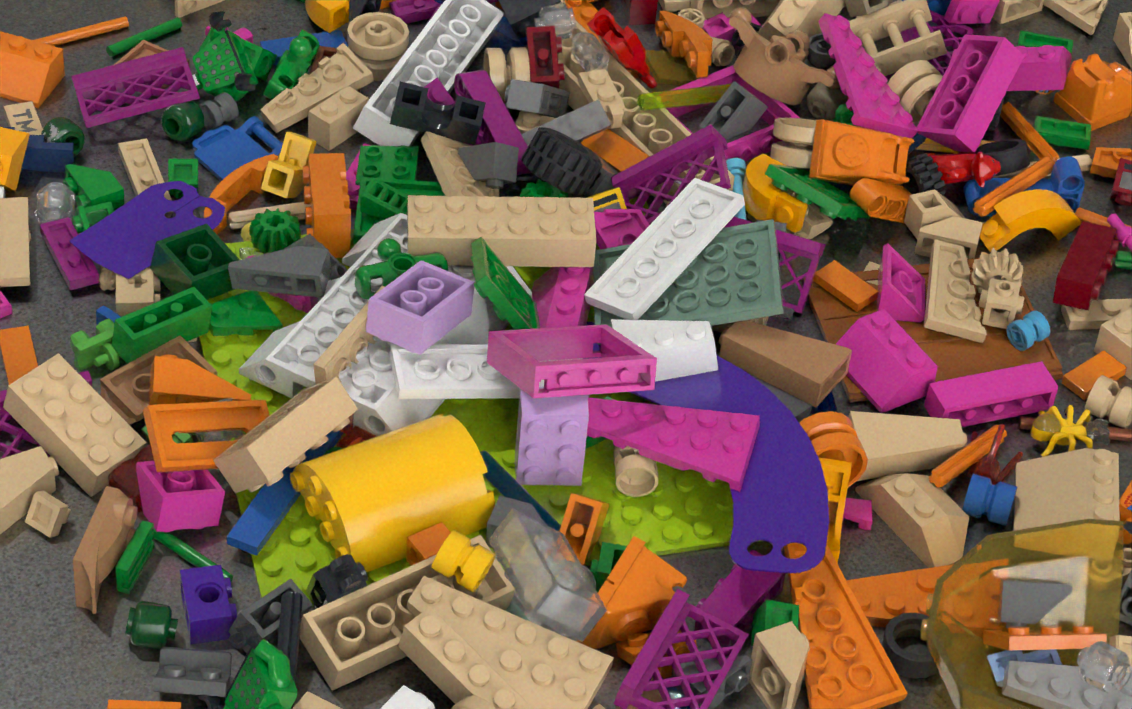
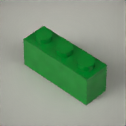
M191 287L115 319L112 346L128 364L178 336H181L188 342L209 332L212 305L195 287Z

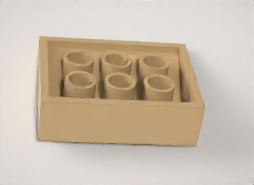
M1083 448L1017 462L1015 467V486L1018 487L1014 498L1012 545L1111 562L1120 531L1119 453L1110 452L1106 449Z

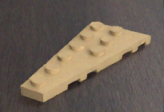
M423 576L407 601V609L415 616L431 607L533 709H588L613 665V657L426 576Z

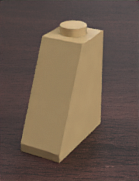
M42 446L0 459V534L28 513L35 492L45 491L51 495L56 491L55 476L59 475L58 466L53 457L48 458Z

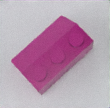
M885 309L859 318L836 343V345L852 350L849 369L846 375L880 413L926 396L929 383L935 382L938 366Z

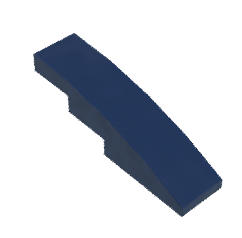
M3 127L15 130V127ZM44 135L29 136L21 169L65 173V165H75L73 143L45 142Z

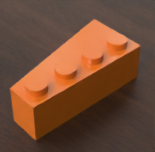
M344 153L308 154V166H303V184H309V186H304V204H310V207H305V224L311 225V228H306V235L311 234L329 250V253L334 258H343L350 251L351 209H349L350 199L348 195V182L346 180Z

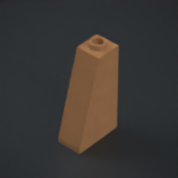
M747 320L735 322L730 328L726 327L719 338V344L721 345L719 357L814 407H817L846 376L852 350L847 347Z

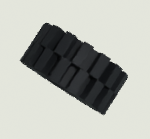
M922 153L907 159L905 174L910 180L900 184V186L905 187L912 195L934 189L943 196L946 194V190L942 187L945 186L944 180H941L943 175L941 171L938 172V165L933 163L931 156L928 157V154Z

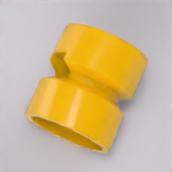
M454 529L439 549L431 568L447 578L455 576L458 585L474 593L491 568L496 554L480 544L475 547L471 546V539Z

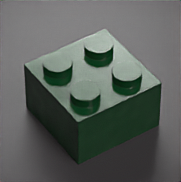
M206 223L156 241L150 269L173 295L195 287L206 300L235 290L232 289L228 266L230 262L239 261V258Z

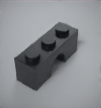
M400 81L390 120L391 125L423 133L428 131L452 140L475 145L486 102L457 95L456 101L453 104L439 105L428 98L429 88Z

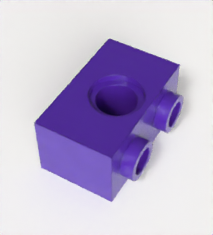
M221 565L180 570V593L190 645L229 639L231 634L228 631L237 618V609L235 603L229 604L228 599L232 598L230 578H224Z

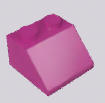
M154 461L137 462L136 472L143 514L149 522L154 523L156 532L168 533L181 529L199 530L204 527L219 525L225 491L208 469L157 472Z

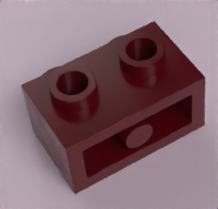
M555 25L527 27L530 81L559 89L560 81L565 80L564 64H558L557 53H562L561 36H556Z

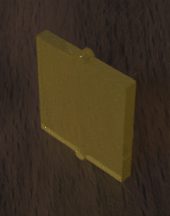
M646 50L645 61L657 83L681 86L698 79L692 69L688 68L684 57H672L665 50Z

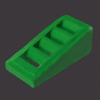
M372 178L361 193L360 212L382 219H388L399 213L407 215L408 195L382 181Z

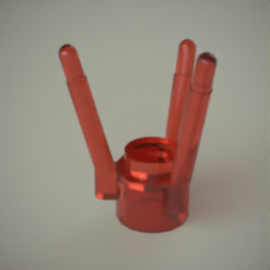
M1004 424L999 425L988 456L983 457L970 466L967 474L968 478L971 479L973 474L990 478L992 485H996L1000 481L1003 482L1004 478L1023 457V453L1018 452L1001 471L995 456L1005 429ZM972 432L971 442L978 437L977 432Z

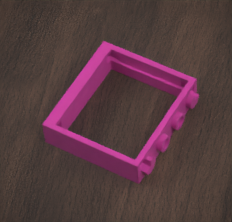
M733 65L712 73L708 77H702L654 96L676 118L719 101L731 84L736 81L767 105L768 108L761 118L770 126L727 143L728 149L724 150L726 161L731 158H740L746 162L761 154L770 152L772 144L783 141L773 135L774 119L800 118L784 103L765 95L745 82L736 73ZM682 124L691 134H693L684 124Z
M607 324L489 331L487 363L532 398L655 389L657 358ZM594 343H601L600 351H593ZM541 380H544L543 389H539V382Z

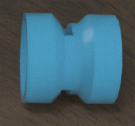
M1038 311L1029 312L1023 317V320L1013 321L1006 329L1011 344L1020 351H1025L1033 346L1034 341L1040 342L1050 335L1049 323L1045 316Z

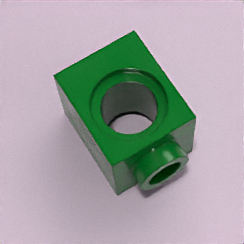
M241 38L255 76L266 81L277 55Z
M766 599L753 613L751 646L754 644L756 633L791 621L798 629L799 605Z

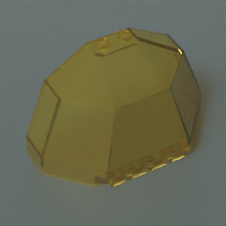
M1083 519L990 534L937 579L934 594H928L926 613L929 615V619L922 620L921 640H927V648L956 709H1044L1003 695V687L997 686L987 660L988 655L1005 651L1002 648L983 644V630H1008L1006 622L998 620L1000 578L1072 584V593L1036 624H1027V627H1029V630H1041V626H1061L1062 631H1073V625L1094 626L1095 632L1107 634V648L1056 650L1062 665L1110 669L1109 637L1119 635L1124 559V521ZM1022 650V653L1026 654L1037 650Z

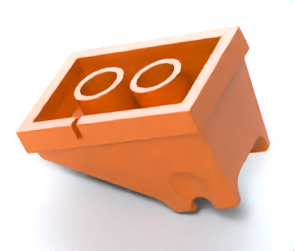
M1096 53L1089 55L1083 63L1081 58L1073 61L1063 90L1055 93L1054 102L1078 123L1090 124L1091 131L1125 119L1129 115L1132 116L1131 70L1118 62L1110 64L1103 61Z
M824 119L816 120L809 178L854 186L856 182L863 178L896 185L909 182L910 178L906 177L905 174L908 149L914 143V139Z
M633 536L592 601L576 642L593 649H599L618 641H626L630 635L653 630L675 593L672 588L675 586L683 588L687 582V577L646 548L645 541Z

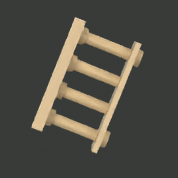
M904 0L849 21L850 29L854 35L861 39L866 53L874 59V65L884 76L897 72L910 62L916 60L928 61L947 54L941 31L938 30L930 33L926 22L932 20L927 0ZM916 26L920 37L904 43L900 32ZM890 36L894 47L878 52L874 41Z

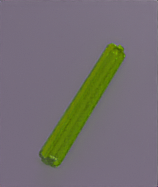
M731 84L642 93L638 96L637 106L642 111L715 103L720 100Z

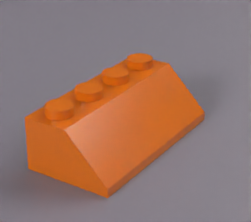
M0 31V97L19 103L32 101L34 107L39 108L65 76L63 49Z

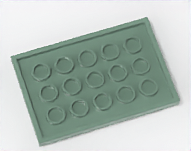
M774 219L723 228L638 320L709 321L710 325L714 326L784 314ZM631 244L595 250L594 283ZM594 306L595 325L607 324L612 328L611 319L626 320Z

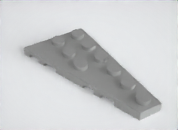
M1010 660L1004 671L1002 694L1044 709H1132V671Z

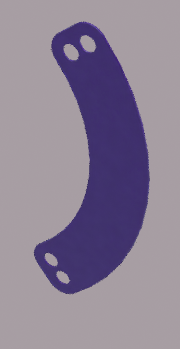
M587 321V325H595V322ZM594 343L593 351H600L601 345ZM717 355V371L656 381L654 390L630 392L657 405L760 416V427L741 491L730 488L733 499V529L729 545L730 557L736 565L743 569L777 573L805 572L814 568L822 561L825 555L828 536L829 506L828 490L821 462L809 436L793 413L766 386L743 369ZM759 540L767 541L773 546L772 551L765 556H753L747 551V548L751 543ZM790 543H801L807 548L806 553L796 559L783 556L781 550Z

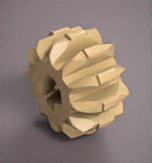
M993 247L990 254L981 252L980 259L974 260L973 272L971 274L972 281L976 285L978 292L981 293L982 289L988 290L990 278L1020 283L1021 287L1022 274L1024 272L1023 265L1019 262L1016 253L1009 255L1006 248L1001 252H997Z

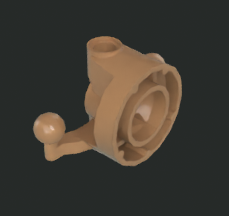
M736 8L732 11L729 24L738 30L739 36L745 44L733 68L752 87L773 99L791 105H799L809 89L807 82H821L832 89L840 88L834 67L825 71L810 67L804 63L809 54L808 49L810 46V39L805 32L795 30L783 37L772 35L770 41L757 34L750 25L752 18L747 9ZM790 38H795L799 41L800 48L795 51V46L790 41Z

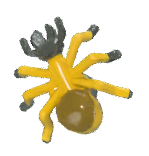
M1053 405L1047 412L1041 410L1037 413L1038 417L1033 421L1031 436L1038 441H1047V448L1040 457L1049 456L1051 452L1059 454L1074 451L1076 446L1075 438L1084 442L1087 448L1093 449L1092 440L1109 445L1110 431L1106 427L1108 421L1103 419L1092 421L1093 418L1090 416V410L1086 409L1076 424H1074L1073 405H1068L1067 409L1064 410V415L1067 419H1063L1057 407ZM1084 422L1088 423L1086 427L1083 426Z

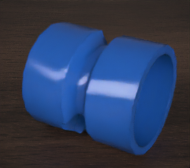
M973 474L962 510L967 515L976 518L987 515L989 522L1006 526L1018 486L1001 481L996 485H992L990 478Z

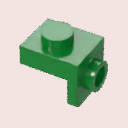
M168 159V182H185L197 188L198 193V159ZM168 190L170 196L178 199L183 197L181 190Z
M111 201L84 208V205L78 206L75 211L76 216H72V223L77 233L84 232L113 213L114 209Z
M602 542L599 560L592 559L589 579L595 580L593 594L599 592L627 546Z

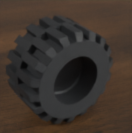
M545 127L538 128L521 158L524 165L536 176L574 196L586 195L603 166L600 159L588 148L556 130Z

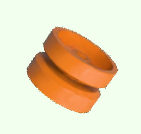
M828 411L816 413L799 422L809 436L818 458L852 462L848 487L860 479L866 470L868 458L858 439L854 426L847 416L842 413Z

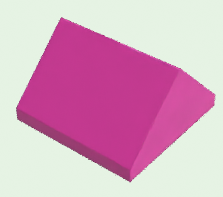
M889 244L884 245L878 275L877 311L885 309L894 320L924 321L925 278Z

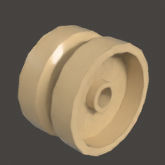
M381 12L365 13L357 16L349 23L347 29L348 48L372 72L375 81L385 80L408 50V26L401 18L392 14Z
M526 47L511 48L507 55L506 64L505 54L501 48L485 49L483 70L488 73L505 104V91L507 86L510 85L511 79L531 82L528 51Z
M916 60L906 64L888 82L890 89L899 96V102L904 110L912 116V122L916 128L943 77L927 60Z
M803 118L774 119L773 135L783 141L771 145L770 157L786 166L810 169L816 120Z

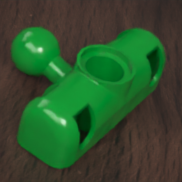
M302 29L299 35L290 42L289 51L286 49L274 70L275 73L265 89L264 96L272 100L286 88L292 89L298 84V79L308 72L312 61L319 52L320 44L315 36Z
M387 238L382 240L377 247V254L384 262L360 266L355 274L354 285L359 296L368 300L376 293L371 291V279L382 278V286L386 287L421 260L448 271V263L444 255L440 253L418 256L402 253L401 245L398 241Z

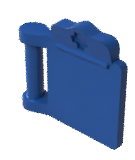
M253 116L236 130L228 125H224L218 129L206 131L202 137L194 140L192 144L195 159H198L205 168L222 181L231 172L255 159L271 154L277 155L279 159L283 143L263 127L264 124L258 117ZM256 135L273 151L269 154L250 136Z

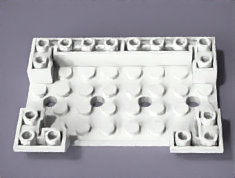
M399 213L374 224L342 258V263L350 266L348 271L301 321L274 331L239 368V374L290 398H293L304 386L308 388L316 385L313 364L369 301V299L361 298L355 288L354 283L357 269L363 265L384 262L377 254V247L382 240L387 238L398 241L401 245V252L407 253V215ZM448 266L449 272L476 282L472 272L474 266ZM506 266L532 298V292L513 266ZM382 278L371 279V291L377 292L382 286ZM474 287L471 315L433 345H488L489 331H503L510 323L507 320L501 321L493 309L494 304L488 297L483 299ZM373 336L374 341L377 342L375 344L368 342V347H364L362 351L357 352L356 358L359 362L357 364L351 362V369L347 366L345 370L340 371L339 379L358 408L350 416L351 422L348 425L377 437L430 418L445 399H398L389 355L391 345L396 344Z

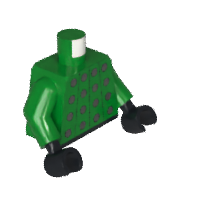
M225 11L212 12L209 16L211 25L209 33L200 46L199 52L192 59L197 70L192 76L198 91L204 88L206 93L215 97L225 92L231 95L235 101H240L248 91L255 90L258 80L240 36L228 30L225 31V28L230 27L232 24L229 19L223 20Z
M245 623L236 627L239 633L229 637L230 643L238 649L249 645L250 649L223 699L226 704L225 707L221 705V700L218 696L202 695L198 698L204 700L208 708L199 706L194 709H291L297 698L298 690L291 675L289 658L282 650H278L264 638L260 641L257 638V629L251 623Z

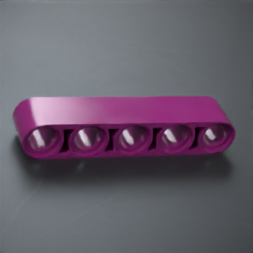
M485 70L456 74L454 87L458 96L486 102L478 134L482 143L497 142L518 147L517 175L531 173L521 160L528 146L488 73Z

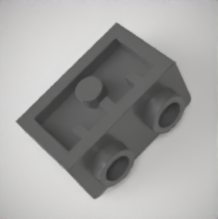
M163 647L160 651L159 670L154 677V692L225 697L230 687L231 652Z

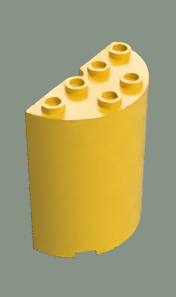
M443 413L298 464L294 471L290 473L292 487L296 492L300 491L309 515L311 517L315 516L317 520H322V523H320L321 534L326 542H331L335 549L336 559L340 556L351 554L355 563L360 562L363 565L366 573L406 558L407 537L441 522L450 532L455 529L465 536L487 528V522L495 507L493 491L486 490L482 474L488 471L476 443L458 419L452 415L444 417Z

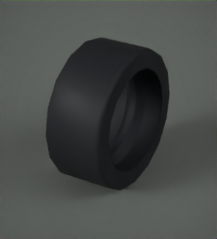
M1008 139L979 146L975 152L982 151L983 154L990 155L1000 162L1001 170L995 176L1020 171L1030 164L1026 142L1021 139Z
M903 613L894 617L886 625L882 647L899 675L913 679L927 678L936 674L942 668L949 638L946 630L935 619L919 613ZM909 636L921 638L928 642L934 651L923 655L908 653L901 649L895 640Z

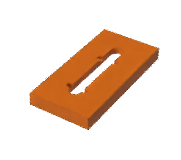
M266 400L148 405L143 409L157 472L218 469L213 460L238 441L176 443L172 439V434L176 432L195 433L242 430L247 434L270 416Z

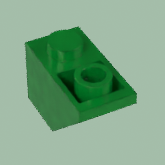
M74 164L65 165L66 178L63 179V187L68 196L72 195L75 199L77 207L84 205V208L111 201L113 209L116 211L125 204L124 188L111 172Z

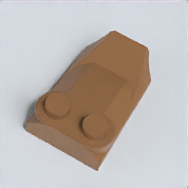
M178 336L101 378L100 396L130 425L144 418L143 409L149 405L150 369L155 356L175 355L180 359H188L217 375V371L185 339Z
M105 487L73 558L76 606L90 609L93 614L97 611V601L102 581L115 567L136 531L134 524L137 518V506H133V500L128 498L118 488Z

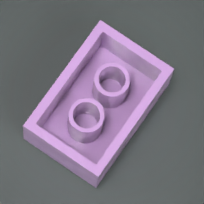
M421 260L369 298L366 332L379 337L383 341L401 346L409 352L421 355L471 315L475 282Z
M520 389L515 447L516 484L581 486L589 419L587 395L532 398Z

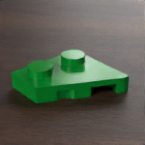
M249 290L211 303L212 312L209 331L213 336H229L231 334L252 336L253 330H272L274 332L283 328V324L257 291Z

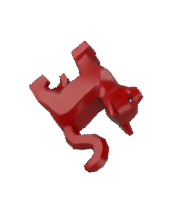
M604 7L595 14V17L587 23V26L598 36L603 47L625 69L636 70V74L650 89L656 88L657 82L649 74L650 70L645 61L646 50L637 34L628 26L622 29L608 10Z
M958 151L956 154L944 155L926 153L928 157L931 156L933 158V163H937L938 172L941 171L943 175L941 180H944L945 184L975 179L980 188H982L986 181L991 180L1001 170L1000 162L990 155L983 154L982 151L978 153Z

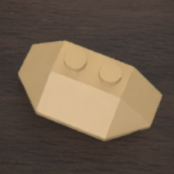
M908 473L885 475L856 487L855 491L864 500H872V509L928 568L962 562L969 516L941 488L936 487L934 483H930L928 475Z

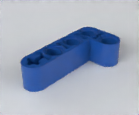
M1070 156L1058 159L1053 166L1050 178H1042L1024 191L1035 189L1053 191L1059 194L1075 213L1079 208L1085 186L1079 162ZM992 178L986 181L982 188H980L975 179L969 180L963 187L969 212L974 216H979L978 213L973 211L974 203L1011 178ZM994 210L984 217H992L997 211Z

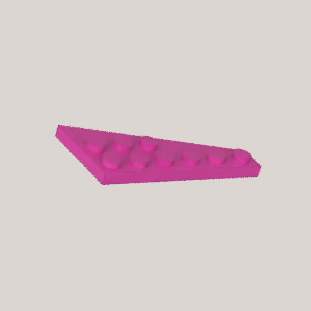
M824 13L818 22L824 40L831 45L828 51L831 58L836 59L833 67L841 91L849 97L846 106L848 110H853L854 112L851 118L852 124L897 136L913 138L918 129L912 122V116L904 110L899 102V96L890 89L887 84V78L878 71L874 65V59L862 47L861 39L854 35L850 29L849 21L840 15L833 16Z
M588 397L589 419L587 436L592 438L600 436L613 440V445L624 449L626 446L638 449L641 456L682 471L689 469L703 473V478L714 482L716 479L728 482L731 489L741 491L760 427V416Z

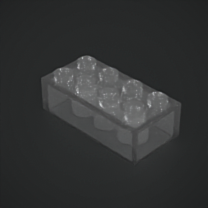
M512 508L489 538V542L495 551V558L505 570L504 576L515 589L514 595L525 608V616L537 625L544 623L567 638L571 636L583 642L607 611L604 603L565 535Z

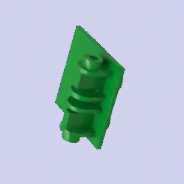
M361 146L355 184L360 185L361 177L415 181L419 146Z

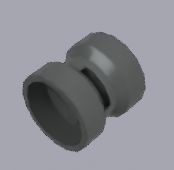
M225 92L216 96L213 101L208 100L199 105L204 115V126L209 130L222 126L223 121L229 122L238 117V107L235 100Z

